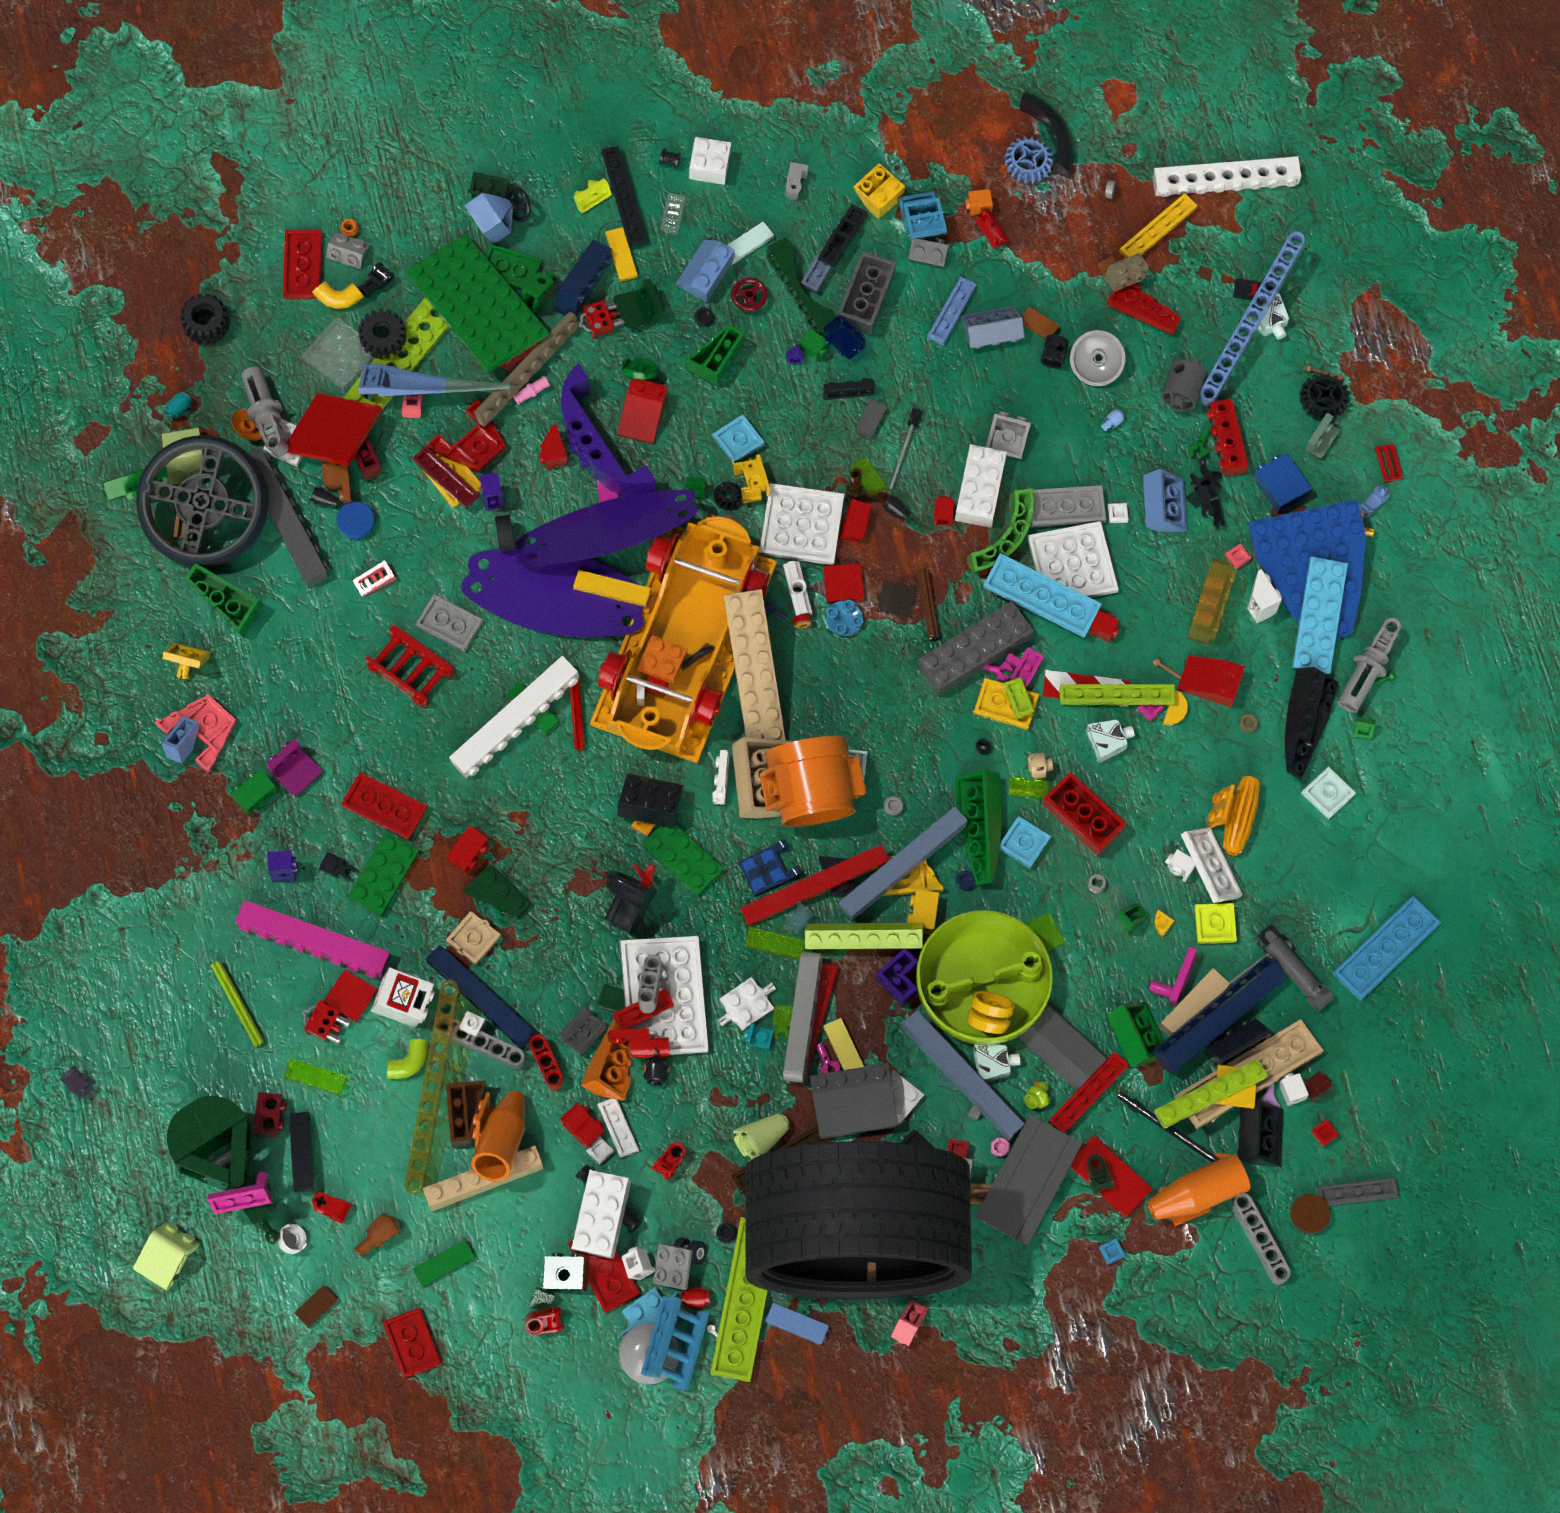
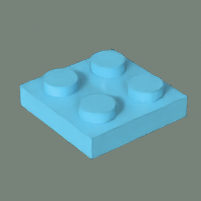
M744 415L739 416L713 433L715 441L731 462L733 460L734 463H738L765 445L763 439Z
M1018 816L1001 841L1000 851L1030 869L1051 836Z

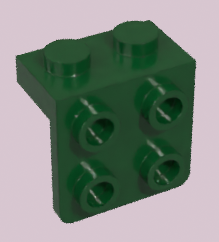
M651 279L644 280L639 290L618 294L613 298L626 328L657 322L664 312V304L660 301L657 288L653 285Z

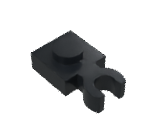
M329 852L326 853L318 868L319 871L334 878H337L340 874L346 881H351V877L347 876L346 872L352 871L355 873L356 871L352 865L344 866V859Z

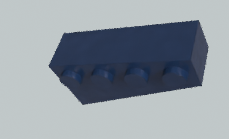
M594 239L591 241L558 288L556 312L566 316L570 311L576 317L578 316L598 280L602 278L604 270L611 265L613 260L611 256L612 248Z

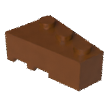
M486 1080L446 1084L452 1148L472 1146L473 1131L476 1125H473L475 1113H479L478 1106L480 1100L484 1099L487 1087Z

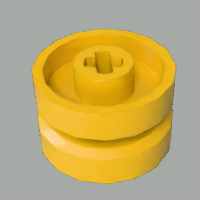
M975 992L971 1001L973 1008L968 1012L967 1023L984 1032L993 1034L1007 1033L1011 1023L1008 1017L1013 1015L1015 1003L1011 999L997 993Z

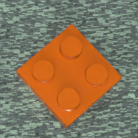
M652 635L639 663L638 671L673 684L688 648Z

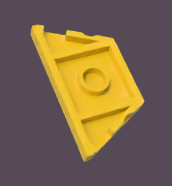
M887 856V857H888V859L890 860V859H892L894 856ZM925 860L883 896L915 894L916 889L943 892V886L938 882L935 873Z

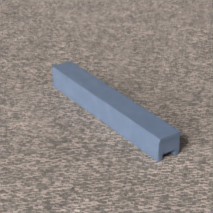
M953 807L838 902L839 909L843 910L852 922L966 827L968 820L956 807Z
M918 1011L914 1012L906 1021L902 1022L900 1026L902 1030L1009 1142L1022 1128L1024 1123Z

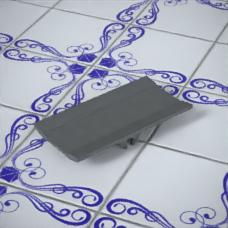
M1030 1114L975 1218L1028 1246L1083 1142L1053 1128Z

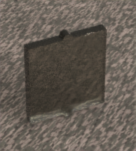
M883 582L881 594L878 595L880 599L878 612L910 617L912 605L915 603L913 600L915 587Z

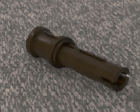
M854 468L853 472L850 471V481L846 487L845 495L848 502L852 499L858 501L862 499V471L858 468Z

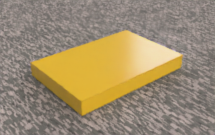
M437 453L435 454L476 492L481 490L480 481L469 467ZM426 474L452 508L459 505L452 496Z
M984 678L973 714L1028 730L1033 714L1016 719L1003 683ZM1026 690L1035 710L1039 694Z

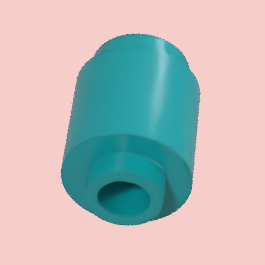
M182 391L164 405V411L170 418L178 419L190 408L192 400Z

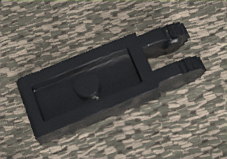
M863 378L857 382L847 381L845 383L830 382L823 384V399L856 398L872 395L875 382L873 379Z

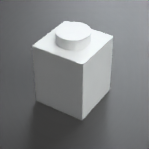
M1290 1073L1282 1077L1283 1079L1280 1081L1279 1087L1287 1106L1307 1099L1309 1094L1300 1073L1296 1075Z

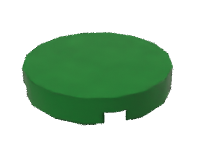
M627 358L622 362L621 371L626 376L634 379L649 380L657 377L658 366H655V363L648 359L635 358L630 361V358Z

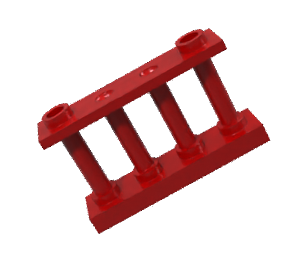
M393 624L389 629L390 642L374 660L368 655L366 656V667L374 674L377 672L412 697V701L418 706L423 705L427 708L429 704L426 695L441 677L446 676L451 679L455 674L454 667ZM396 645H403L406 647V651L389 671L380 665ZM417 655L421 658V662L405 681L395 676L411 656ZM431 665L436 669V673L422 690L417 692L411 687L412 683L427 666Z

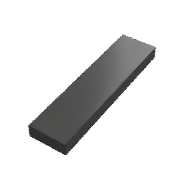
M1395 1177L1318 1186L1316 1188L1317 1195L1324 1199L1328 1206L1399 1197Z

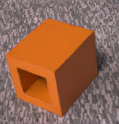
M990 189L968 191V197L965 199L966 210L969 209L970 216L981 215L980 213L983 210L992 212L993 203Z

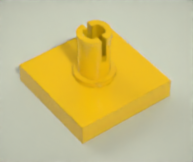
M173 643L163 652L162 659L179 663L176 676L188 679L190 666L200 668L210 659L211 652Z

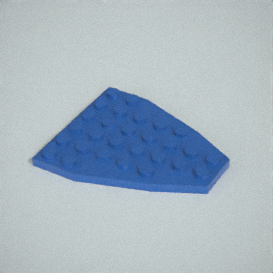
M1358 499L1248 522L1256 561L1264 574L1267 573L1269 575L1272 586L1281 594V602L1298 625L1309 558L1316 557L1348 563L1336 639L1352 635L1361 597L1366 533Z

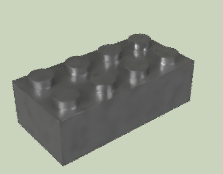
M863 251L861 252L837 314V318L843 326L872 335L896 273V262Z

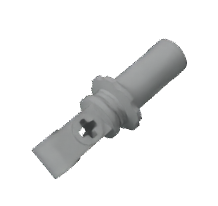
M260 367L247 368L242 372L241 379L251 405L247 411L250 421L255 422L263 437L265 446L275 456L282 457L288 452L289 447L284 436V430L280 424L281 403L278 400L272 399L262 369Z
M1387 619L1379 633L1375 636L1371 646L1365 647L1363 656L1358 655L1354 657L1353 660L1357 667L1337 701V704L1344 710L1357 713L1376 678L1386 676L1387 672L1384 669V665L1389 661L1387 655L1401 628V624L1397 619ZM1393 626L1396 631L1390 632L1386 627ZM1365 670L1369 672V675L1357 696L1354 697L1351 693Z

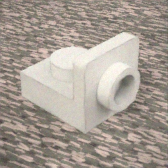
M467 1011L459 1029L476 1037L479 1031H484L486 1022L484 1018Z

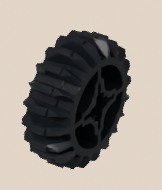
M1322 372L1319 374V377L1314 374L1312 379L1307 378L1299 393L1301 396L1299 401L1303 403L1301 407L1302 409H1307L1306 415L1312 413V419L1318 416L1319 421L1327 413L1334 416V420L1337 418V415L1341 416L1343 411L1347 409V404L1350 401L1348 398L1350 393L1346 391L1347 385H1342L1343 379L1337 381V375L1332 378L1330 373L1324 376ZM1311 391L1314 393V396L1316 397L1315 402L1311 398ZM1334 392L1338 396V403L1335 401V398L1333 396Z

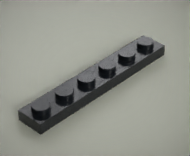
M615 146L602 149L601 154L628 246L632 248L645 245L647 240L620 148Z

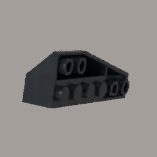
M1316 667L1297 668L1287 710L1285 727L1287 773L1298 780H1302L1328 722L1338 683Z

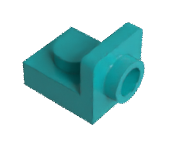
M751 1022L750 1028H745L743 1039H747L746 1046L769 1051L774 1030L757 1027L755 1023Z

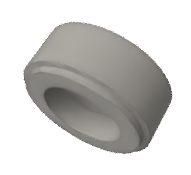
M1109 180L1107 182L1106 198L1113 199L1116 181Z
M895 796L887 798L884 803L885 813L891 817L900 815L903 810L902 800Z

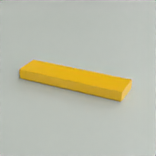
M578 570L573 585L575 590L642 607L647 606L651 593V588L581 570Z

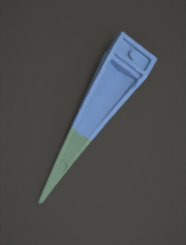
M368 364L363 366L358 389L359 394L395 396L511 389V385L444 378L403 370L384 364Z

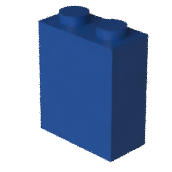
M1287 453L1283 456L1278 455L1267 465L1264 463L1256 468L1254 479L1277 513L1310 495L1312 488Z

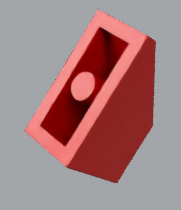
M553 424L540 445L541 453H538L540 463L545 465L546 470L568 464L557 424Z

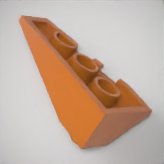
M613 1019L586 1069L581 1086L596 1096L623 1101L626 1098L631 1077L628 1076L631 1059H629L628 1041H625L624 1044L608 1042L607 1034L609 1030H620Z

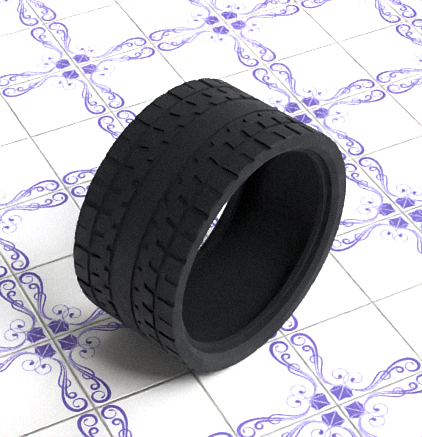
M828 1142L774 1150L755 1157L746 1165L745 1277L750 1284L758 1288L781 1294L812 1298L882 1299L941 1292L961 1286L972 1277L970 1165L967 1160L955 1153L928 1146L894 1142ZM868 1262L876 1263V1281H867Z

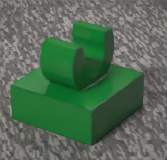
M686 478V490L694 491L695 498H704L705 478Z
M1361 716L1356 717L1353 736L1372 739L1375 720L1370 717L1368 719L1361 718Z

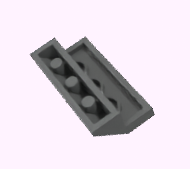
M1048 1006L1033 1026L1019 1038L1076 1091L1108 1059L1051 1006Z

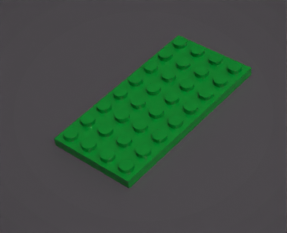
M466 233L405 269L406 276L487 373L549 336L548 330Z

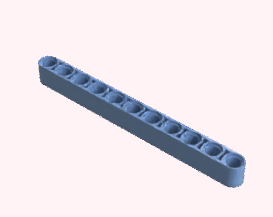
M1293 232L1287 238L1200 392V402L1204 406H1209L1210 402L1217 401L1301 254L1305 242V237L1301 232ZM1297 240L1300 244L1294 245L1292 241ZM1288 255V256H1290L1292 259H1290V260H1285V259L1283 258V256ZM1281 271L1283 274L1276 275L1274 272ZM1272 286L1274 290L1269 291L1265 287ZM1263 301L1265 302V305L1259 306L1257 302ZM1254 316L1257 320L1250 321L1248 317ZM1244 331L1248 333V336L1243 337L1239 333ZM1237 347L1239 351L1233 352L1230 348ZM1228 362L1231 366L1224 367L1222 363ZM1218 377V378H1220L1222 381L1219 382V383H1216V382L1213 381V378ZM1211 393L1213 397L1206 398L1204 394Z

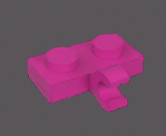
M1027 647L1021 659L1009 653L1005 662L1009 663L1011 667L1016 668L1010 680L1021 677L1027 689L1044 655Z

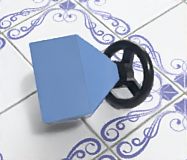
M517 186L508 190L506 199L481 193L465 205L482 233L494 245L512 232V219L523 223L527 221L531 213V203L527 193ZM518 193L523 197L525 204L520 200ZM518 210H523L525 212L523 217H518L516 215Z

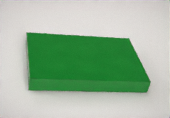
M491 243L485 256L510 287L520 291L539 272L543 263L542 259Z

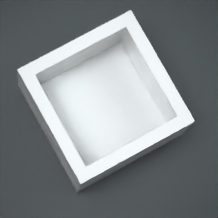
M695 137L689 167V179L725 185L731 156V142Z

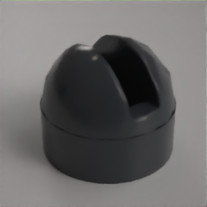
M982 738L976 742L975 749L977 753L986 755L991 749V744L987 739Z

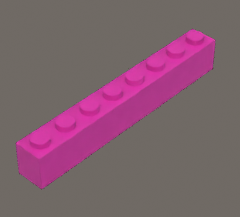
M245 900L235 920L237 927H239L238 929L242 932L249 933L251 931L256 933L259 938L265 940L268 938L273 939L275 943L281 946H286L287 944L293 946V949L298 952H310L315 958L322 959L324 957L329 959V962L338 966L340 964L346 965L348 969L354 972L359 970L366 972L367 976L374 979L377 977L383 978L391 959L389 951Z

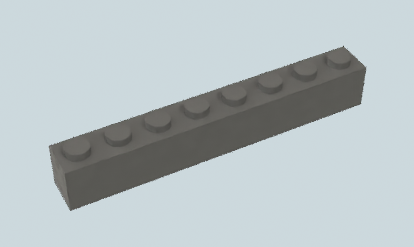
M258 448L248 453L260 467L267 484L269 496L268 514L307 588L327 579L329 568L325 560H320L319 555L321 554L317 545H312L310 541L312 536L309 530H304L302 526L304 522L301 515H296L294 511L296 507L291 498L288 499L285 495L288 493L286 487L277 480L279 475L275 467L271 468L269 465L271 460L267 452L263 453L261 448Z

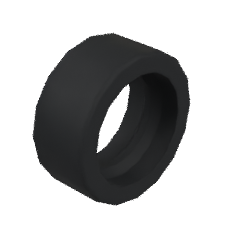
M510 515L496 516L495 523L500 552L515 550Z

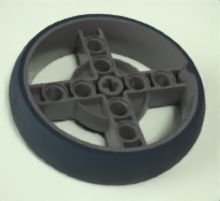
M208 435L182 438L161 449L145 467L136 493L138 519L150 543L170 560L191 567L195 563L203 568L222 565L245 553L259 537L265 525L269 507L267 484L255 460L235 443ZM204 450L198 474L187 477L179 486L156 481L164 467L176 457L190 451ZM224 455L236 461L246 472L252 484L254 504L231 499L227 486L219 479ZM210 460H215L216 466L213 469L207 468V463ZM206 478L211 479V485L208 488H204L202 485L203 480ZM164 488L170 489L168 497H162L161 495ZM183 492H187L189 495L188 500L185 502L180 501V495ZM204 496V499L207 500L206 504H203V506H201L198 500L199 498L202 499V497ZM151 498L174 504L177 515L186 524L181 548L168 541L158 529L152 514ZM224 501L225 508L218 511L216 508L217 503ZM242 505L244 512L241 515H236L235 508ZM201 515L203 518L202 522L195 525L194 517ZM226 516L249 522L242 535L229 546L211 553H200L206 529L219 525ZM196 533L198 540L195 543H190V535Z

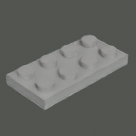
M1102 485L1033 490L1034 509L1030 522L1031 528L1088 524L1099 521L1101 523L1106 522Z

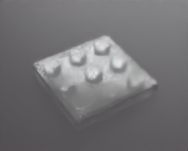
M337 317L301 356L303 362L343 391L362 372L363 366L368 365L374 358L370 356V351L368 353L364 351V347L361 346L359 333Z

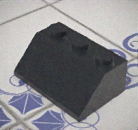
M1256 1018L1252 1021L1247 1019L1239 1025V1029L1227 1031L1223 1034L1224 1038L1219 1041L1217 1039L1212 1040L1204 1053L1215 1070H1217L1218 1065H1226L1267 1040L1271 1031Z
M1255 1100L1254 1109L1240 1107L1239 1144L1237 1151L1240 1161L1250 1165L1281 1167L1284 1109L1261 1100Z

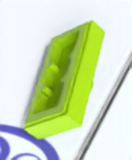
M1019 677L1004 682L1003 687L1015 718L1018 719L1033 714L1034 708L1022 678Z

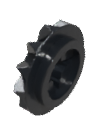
M729 480L728 482H721L720 485L716 486L713 497L715 503L720 508L731 510L737 508L742 503L741 488L737 483ZM728 489L733 494L730 496L729 501H727L726 495H723L727 493Z

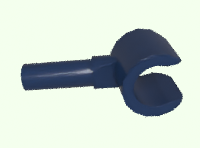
M767 602L764 604L766 616L772 612L785 620L787 619L788 615L778 611L772 603Z

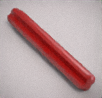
M578 678V682L573 687H570L574 749L577 751L585 749L580 682Z

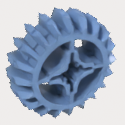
M1024 136L1023 141L1018 138L1016 143L1012 142L1010 147L1007 148L1004 165L1007 167V173H1011L1012 178L1017 176L1018 182L1021 179L1024 180L1025 184L1028 180L1033 184L1035 179L1040 182L1042 177L1046 178L1047 174L1051 172L1053 153H1050V147H1046V142L1040 143V138L1035 141L1033 136L1030 140H1027L1026 136ZM1021 153L1019 160L1015 161L1014 157ZM1040 159H1042L1043 164L1040 167H1037V163Z

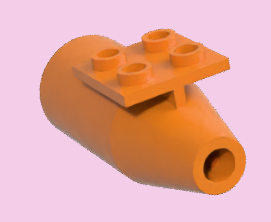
M516 1090L509 1091L496 1107L490 1106V1093L486 1092L484 1100L481 1099L479 1102V1113L474 1115L473 1125H476V1127L474 1128L472 1139H475L476 1149L471 1160V1167L479 1177L488 1181H502L509 1176L525 1132V1096Z
M1232 1154L1178 1177L1168 1186L1159 1189V1193L1147 1201V1205L1154 1220L1171 1218L1174 1226H1178L1210 1212V1207L1250 1191V1182L1240 1159L1235 1154Z

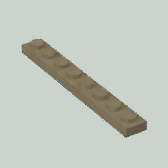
M569 311L550 331L549 336L543 339L502 382L510 384L511 389L494 390L475 410L474 414L480 425L485 427L577 330L579 324L575 314Z

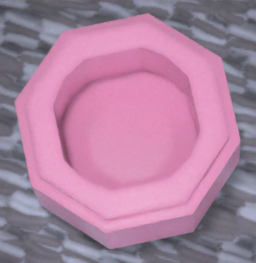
M996 1138L991 1143V1153L995 1157L1004 1158L1009 1153L1010 1143L1005 1138Z

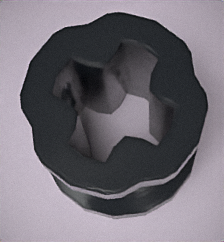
M663 148L659 164H668L677 169L681 153H672Z

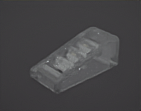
M668 193L660 231L678 235L686 205L685 196ZM671 208V209L679 210V212L671 211V210H669V209ZM668 216L677 217V219L668 218ZM666 222H667V223L676 224V226L674 227V226L665 225V224H666Z

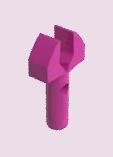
M1003 662L1000 666L988 664L983 668L986 671L995 673L999 682H1007L1011 678L1010 676L1003 675V671L1013 674L1012 667L1006 662Z
M818 1043L816 1048L824 1063L823 1067L820 1068L821 1074L829 1073L828 1066L833 1068L835 1072L840 1071L839 1062L831 1061L823 1043Z

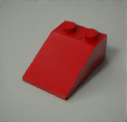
M631 378L617 436L653 445L667 400L668 386Z
M1188 655L1177 690L1231 708L1245 666L1227 660Z

